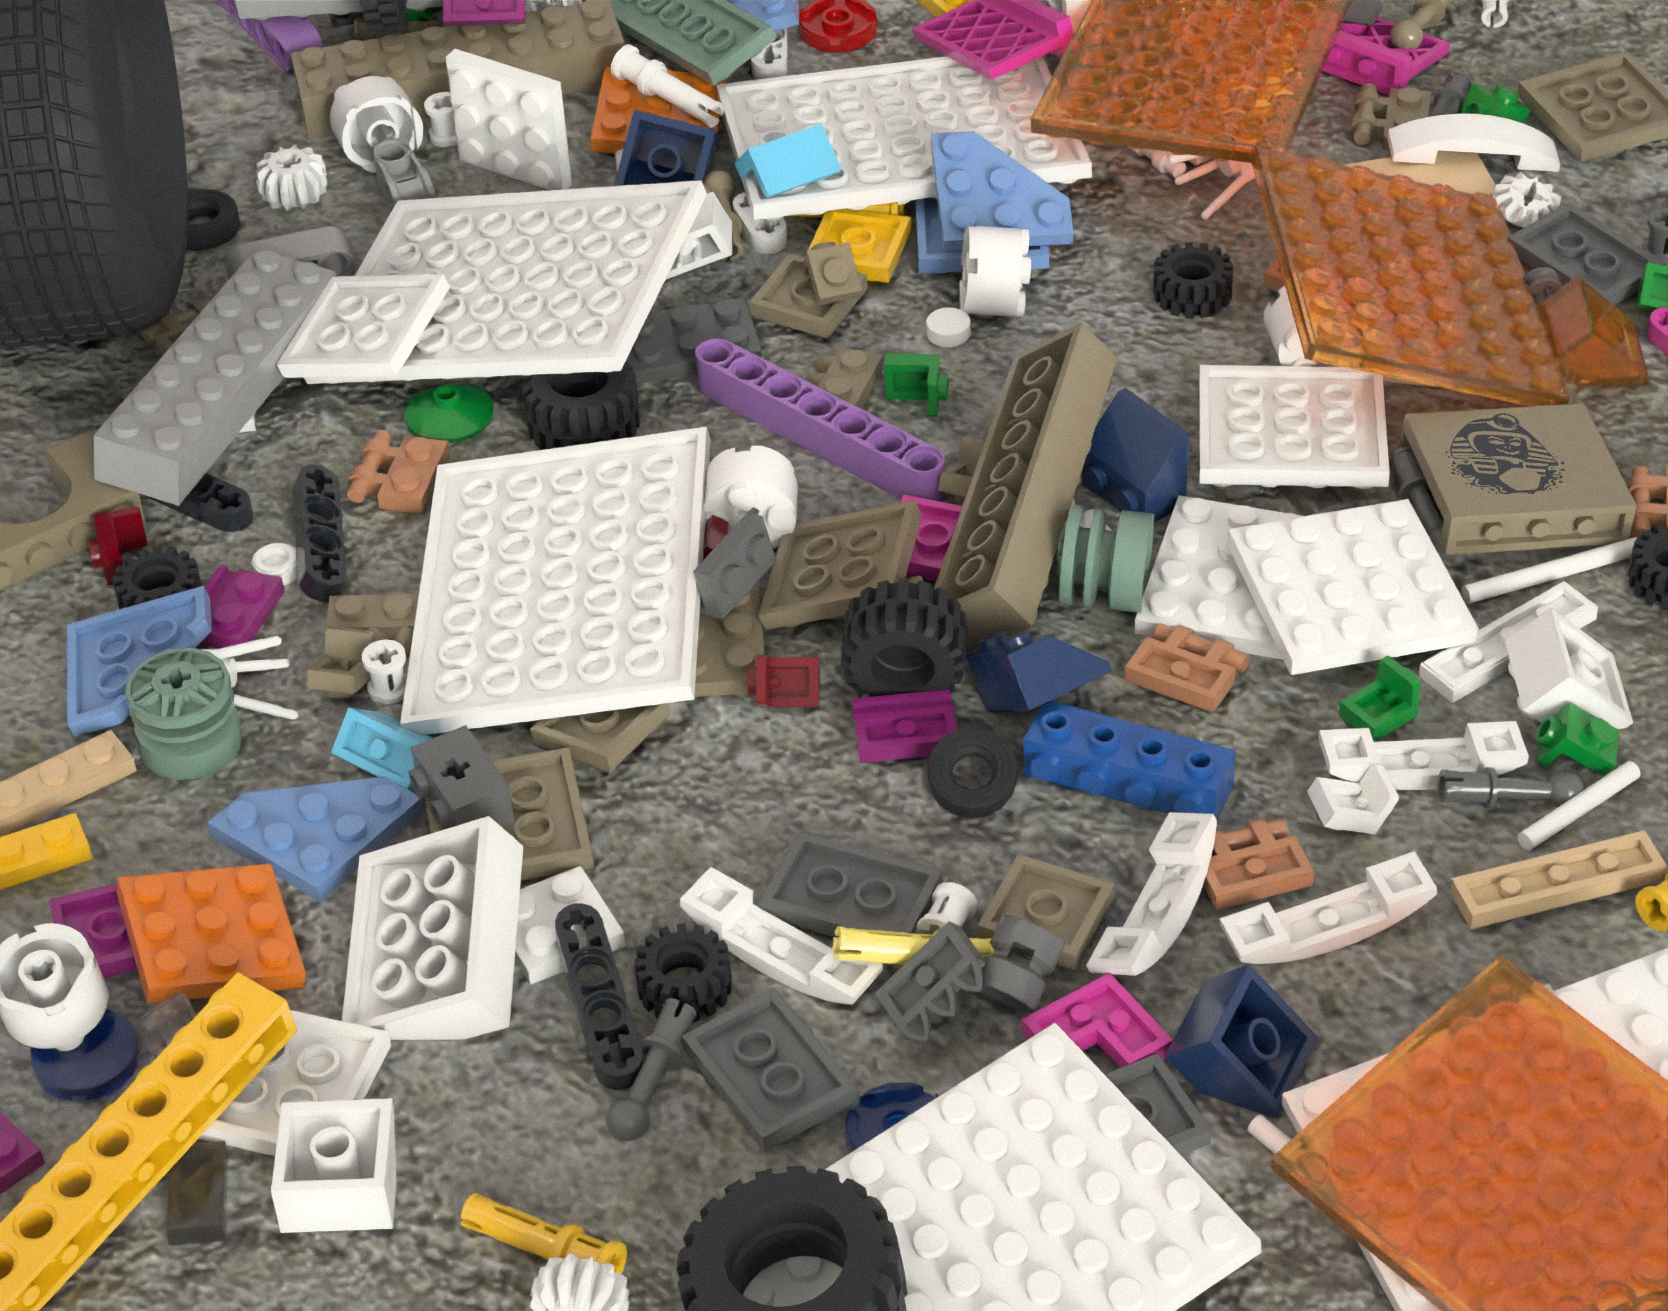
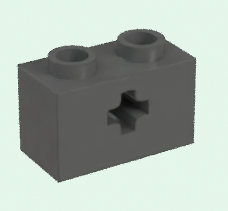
M467 725L411 747L414 769L408 772L410 782L420 799L427 797L429 800L432 816L440 830L490 816L502 828L515 823L510 788Z

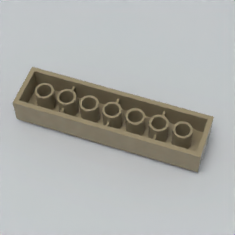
M587 0L581 4L563 7L550 6L543 10L526 13V24L432 26L422 31L385 35L381 38L363 41L350 40L343 44L322 48L309 47L303 51L292 52L291 58L299 102L308 139L334 134L330 124V111L334 102V94L340 86L348 85L359 78L368 76L393 78L405 91L421 119L430 118L425 112V100L439 92H450L446 56L454 49L560 81L563 95L601 88L605 66L611 67L614 56L625 46V42L610 0Z
M1082 322L1015 355L934 587V589L940 587L947 591L948 598H956L961 604L960 611L965 612L967 618L966 654L980 649L979 641L991 634L1007 631L1008 635L1028 630L1037 618V609L1041 596L1048 584L1049 571L1058 550L1060 533L1064 528L1065 521L1068 519L1076 487L1081 481L1080 474L1086 456L1091 449V440L1096 424L1102 415V405L1107 390L1111 386V377L1117 362V357Z

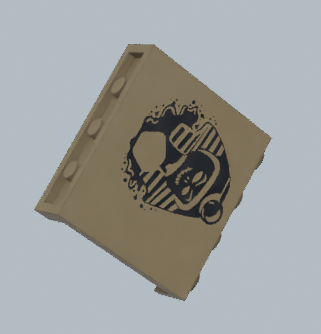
M1584 403L1405 414L1399 448L1411 446L1443 516L1444 523L1440 545L1445 555L1607 545L1630 538L1637 504Z

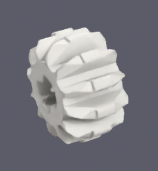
M293 145L290 149L279 147L276 153H264V160L256 163L258 193L261 194L262 201L269 202L271 208L276 209L284 206L286 211H290L293 207L304 209L305 204L318 203L319 196L327 193L326 186L328 182L325 163L322 161L321 155L314 154L310 147L301 150L297 145Z
M569 1253L565 1259L551 1257L547 1265L540 1268L538 1277L534 1278L530 1293L532 1297L530 1307L534 1311H628L630 1302L627 1301L629 1296V1290L626 1288L627 1277L621 1273L614 1272V1265L595 1262L592 1256L588 1259H582L573 1253Z

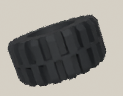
M787 1166V1172L773 1174L770 1168L756 1172V1179L745 1184L742 1183L741 1179L737 1180L724 1189L726 1195L722 1199L718 1200L713 1197L699 1211L702 1221L694 1220L689 1225L683 1237L685 1247L678 1253L676 1268L680 1279L677 1284L685 1311H906L907 1309L904 1299L908 1294L904 1266L893 1223L888 1221L886 1209L877 1198L867 1196L866 1188L849 1178H846L841 1183L838 1173L818 1168L816 1174L807 1173L805 1166ZM798 1256L819 1257L831 1261L842 1268L838 1278L826 1291L801 1304L784 1307L767 1306L743 1296L749 1283L762 1270L787 1258Z

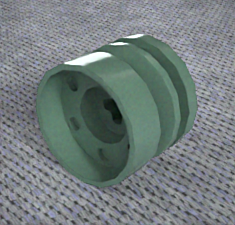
M1071 505L1068 519L1060 533L1057 550L1056 577L1059 585L1060 604H1074L1079 584L1084 585V607H1093L1099 587L1108 588V602L1111 610L1141 613L1142 598L1149 579L1154 514L1122 510L1118 517L1115 531L1106 530L1103 508L1095 507L1091 528H1084L1085 507Z
M195 648L170 649L152 655L137 665L128 677L125 696L130 708L131 719L135 725L134 733L139 753L147 768L158 776L174 780H188L216 773L233 760L241 748L242 730L238 711L234 705V693L231 688L230 674L221 659L211 652Z

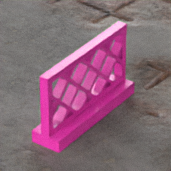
M973 0L912 28L915 40L991 80L1048 53H1052L1064 60L1079 54L1070 16L1037 0Z
M1295 2L1284 9L1270 5L1262 10L1260 28L1266 35L1279 39L1282 36L1292 38L1294 44L1291 60L1361 86L1366 83L1374 84L1377 87V92L1388 96L1390 88H1407L1408 81L1447 55L1450 42L1423 33V40L1419 47L1415 49H1397L1392 44L1390 38L1391 29L1396 23L1380 17L1376 19L1373 26H1367L1297 11L1295 9Z

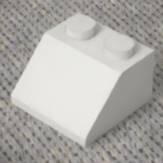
M1552 608L1546 610L1505 640L1510 659L1508 669L1516 681L1519 693L1517 704L1522 713L1532 722L1538 720L1542 723L1547 716H1555L1571 702L1595 717L1607 721L1616 729L1627 728L1633 723L1613 653Z
M393 1099L282 1102L271 1186L280 1232L393 1229L397 1185Z

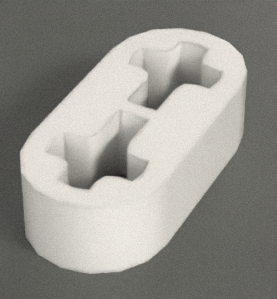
M746 192L738 194L733 200V212L739 215L742 220L743 229L741 234L750 248L760 254H775L782 251L787 245V227L784 218L775 221L754 220Z

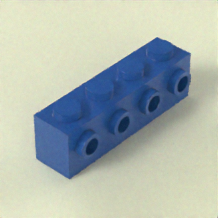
M1054 701L1042 704L1024 737V775L1166 814L1169 812L1214 814L1216 820H1218L1234 787L1236 750Z

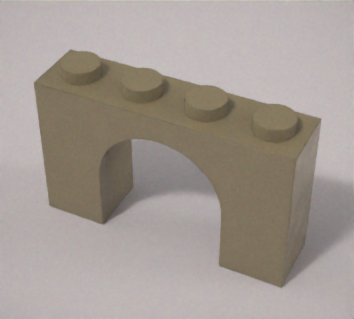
M87 432L45 450L53 483L67 499L64 505L51 515L36 521L18 524L0 522V591L89 550L88 541L97 540L93 519L95 514L136 506L140 508L143 524L146 523L139 493L94 480V440Z

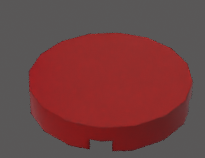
M814 0L801 9L799 14L798 31L800 38L808 46L821 51L843 52L857 49L870 42L878 30L875 8L865 0Z

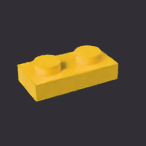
M69 814L0 837V890L92 860L90 846L77 814Z

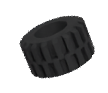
M625 361L621 371L533 374L524 376V385L522 387L528 434L530 439H534L535 445L540 450L630 438L637 434L636 428L640 426L637 383L633 366L629 361Z
M898 579V583H890L888 580L878 582L875 589L869 586L860 592V597H854L851 600L849 610L845 613L841 668H844V677L847 682L854 683V690L859 694H869L870 697L948 689L952 693L955 690V684H960L965 669L967 618L965 612L960 611L961 604L956 598H948V592L940 587L936 589L930 588V583L921 580L918 584L909 583V579Z

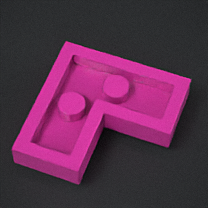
M1110 972L1021 1019L1022 1034L1027 1040L1053 1023H1056L1082 1051L1098 1044L1119 1068L1159 1053L1162 1059H1165L1164 1056L1173 1041Z

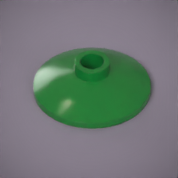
M443 382L426 387L408 401L404 410L405 424L413 435L427 439L448 441V443L464 441L478 435L487 428L494 415L493 401L489 394L482 388L465 382Z

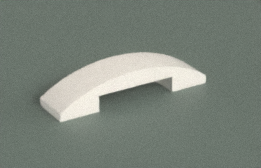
M1445 114L1403 123L1388 129L1387 133L1392 161L1434 164L1437 151L1442 150L1513 155L1517 169L1559 172L1560 161L1553 139L1531 126L1507 118L1481 114Z
M1516 721L1467 723L1464 738L1373 742L1369 728L1319 730L1318 735L1330 774L1343 780L1359 783L1371 764H1380L1384 766L1395 790L1436 789L1438 775L1442 769L1462 772H1483L1486 767H1491L1495 769L1497 776L1527 764L1529 758Z
M1168 813L1149 849L1156 862V866L1124 926H1107L1086 965L1090 973L1108 974L1110 972V974L1136 976L1154 965L1172 946L1191 915L1208 871L1217 826L1214 814Z
M1414 851L1367 867V882L1275 913L1270 903L1266 902L1220 918V926L1241 963L1271 964L1290 962L1338 950L1381 932L1409 916L1436 896L1437 887Z
M712 867L680 898V907L698 925L704 926L706 933L711 929L718 933L719 941L724 939L728 946V951L761 973L807 995L826 1001L853 1005L883 971V963L835 961L833 947L826 946L753 904V890Z

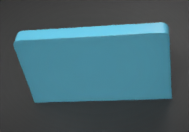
M822 124L749 148L734 163L741 179L756 175L761 189L767 198L833 176L841 170V166Z
M348 707L331 753L377 777L385 776L409 791L415 792L408 773L409 770L414 769L411 747L433 739V737L401 727L400 721L384 713Z

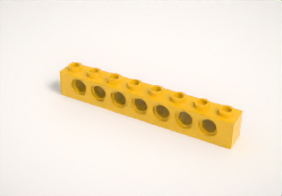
M237 972L223 988L214 992L208 1004L197 1016L175 1034L172 1042L162 1053L138 1073L135 1081L114 1103L108 1105L101 1112L93 1126L76 1143L70 1145L64 1151L58 1163L40 1182L32 1185L26 1191L22 1201L0 1223V1311H40L294 1036L297 1028L286 999Z

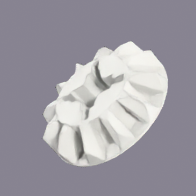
M1520 172L1515 178L1505 175L1501 183L1496 185L1492 199L1496 210L1504 219L1516 226L1525 228L1559 209L1561 196L1552 193V184L1538 182V175L1533 179H1528ZM1524 196L1532 198V202H1529L1528 206L1524 205Z

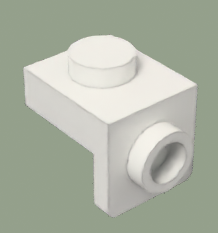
M1371 764L1359 783L1316 777L1307 791L1324 827L1368 834L1377 833L1399 799L1398 793L1384 766L1380 764Z

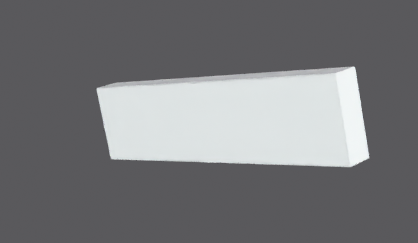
M1563 581L1479 629L1476 643L1449 647L1420 663L1419 677L1451 703H1454L1509 671L1508 663L1510 659L1505 640L1546 610L1552 608L1580 629L1596 620L1598 606Z

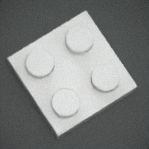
M581 866L520 889L515 961L530 985L564 972L556 944L555 919L558 913L568 905L583 903L595 908L602 917L612 952L626 947L623 930ZM581 924L571 926V930H574L577 934L579 949L587 947L586 931L581 928Z

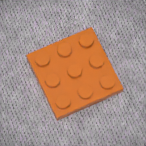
M605 66L590 138L591 152L615 154L618 150L624 149L634 110L716 130L719 136L721 115L709 109L708 113L719 119L720 122L714 127H708L702 121L662 99L656 94L652 96L643 95L637 90V85L627 79L618 80L614 78L611 74V67ZM667 69L668 74L678 78L715 101H719L716 85H711L691 72ZM726 79L717 84H725Z
M271 864L118 877L116 893L147 1004L209 998L218 989L223 988L237 972L270 991L304 988L305 968Z

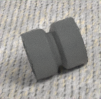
M1002 915L989 942L995 951L993 955L983 957L987 964L982 968L983 984L981 993L1014 1009L1034 1013L1047 986L1042 979V975L1054 970L1065 943L1055 934L1034 923L1015 916ZM1012 953L1031 961L1029 966L1010 959Z

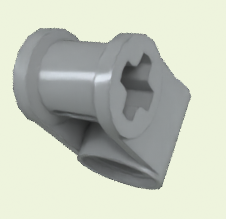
M394 138L386 139L374 147L373 154L377 183L390 211L393 210L399 200L435 198L434 189L427 170L421 166L406 141Z

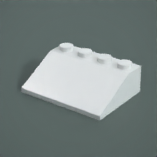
M490 816L359 856L342 1014L343 1022L388 1031L390 1040L468 1039L510 1026L523 845Z

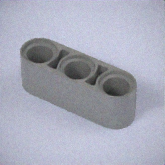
M333 226L239 244L232 247L224 257L228 279L233 276L256 248L274 251L281 256L298 261L314 263L319 267L336 271V276H350L354 270V260L343 231Z

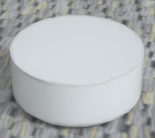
M941 308L933 311L927 317V338L937 346L945 348L957 347L970 338L971 321L969 315L963 310Z
M273 543L260 548L252 558L253 571L282 578L283 586L293 582L297 578L296 549L283 543Z

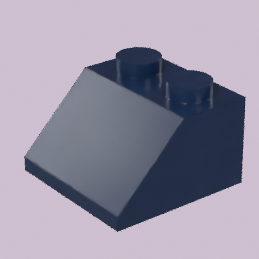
M634 110L614 186L702 181L703 183L706 175L711 172L719 142L716 130Z
M1123 388L1117 392L1095 427L1091 440V449L1083 465L1082 482L1089 490L1098 493L1114 505L1120 513L1122 510L1154 514L1155 523L1173 512L1178 495L1186 496L1189 433L1130 390Z
M1028 630L1008 635L1007 631L991 634L979 641L980 649L966 655L986 710L1029 711L1112 671L1109 662L1051 635L1030 636Z
M1250 964L1204 980L1164 1057L1200 1094L1273 1118L1281 1114L1283 1110L1282 1093L1294 1088L1318 1037Z

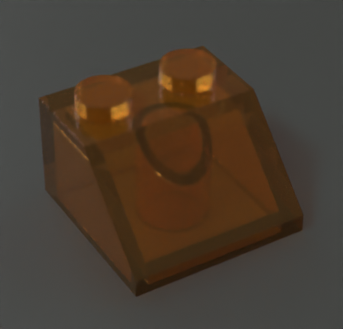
M1578 275L1536 306L1540 323L1538 333L1544 341L1547 353L1544 356V360L1556 376L1562 377L1564 375L1577 387L1643 385L1649 380L1635 323Z

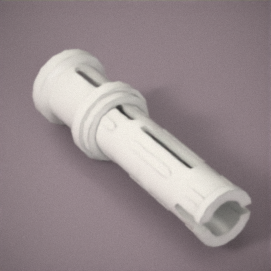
M627 44L614 56L611 64L612 76L618 80L627 79L637 85V90L643 95L652 96L656 94L702 121L708 127H714L720 122L719 119L708 113L709 109L723 117L725 110L723 103L715 101L678 78L668 74L663 62L655 59L650 61L641 56L637 47Z

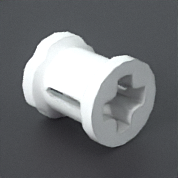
M439 92L429 96L424 102V108L431 121V128L429 129L430 142L439 147L457 145L450 92Z
M385 639L373 642L362 653L363 666L370 674V681L367 683L368 696L372 701L380 702L384 705L396 704L404 700L407 674L404 673L403 666L406 661L404 647L394 640ZM381 654H383L384 656V665H382L379 659V656ZM388 680H391L393 683V690L389 689Z
M943 882L937 885L932 894L933 905L929 913L919 919L916 925V934L933 935L935 930H940L949 921L962 928L965 921L971 919L978 909V902L974 894L964 886L953 882Z

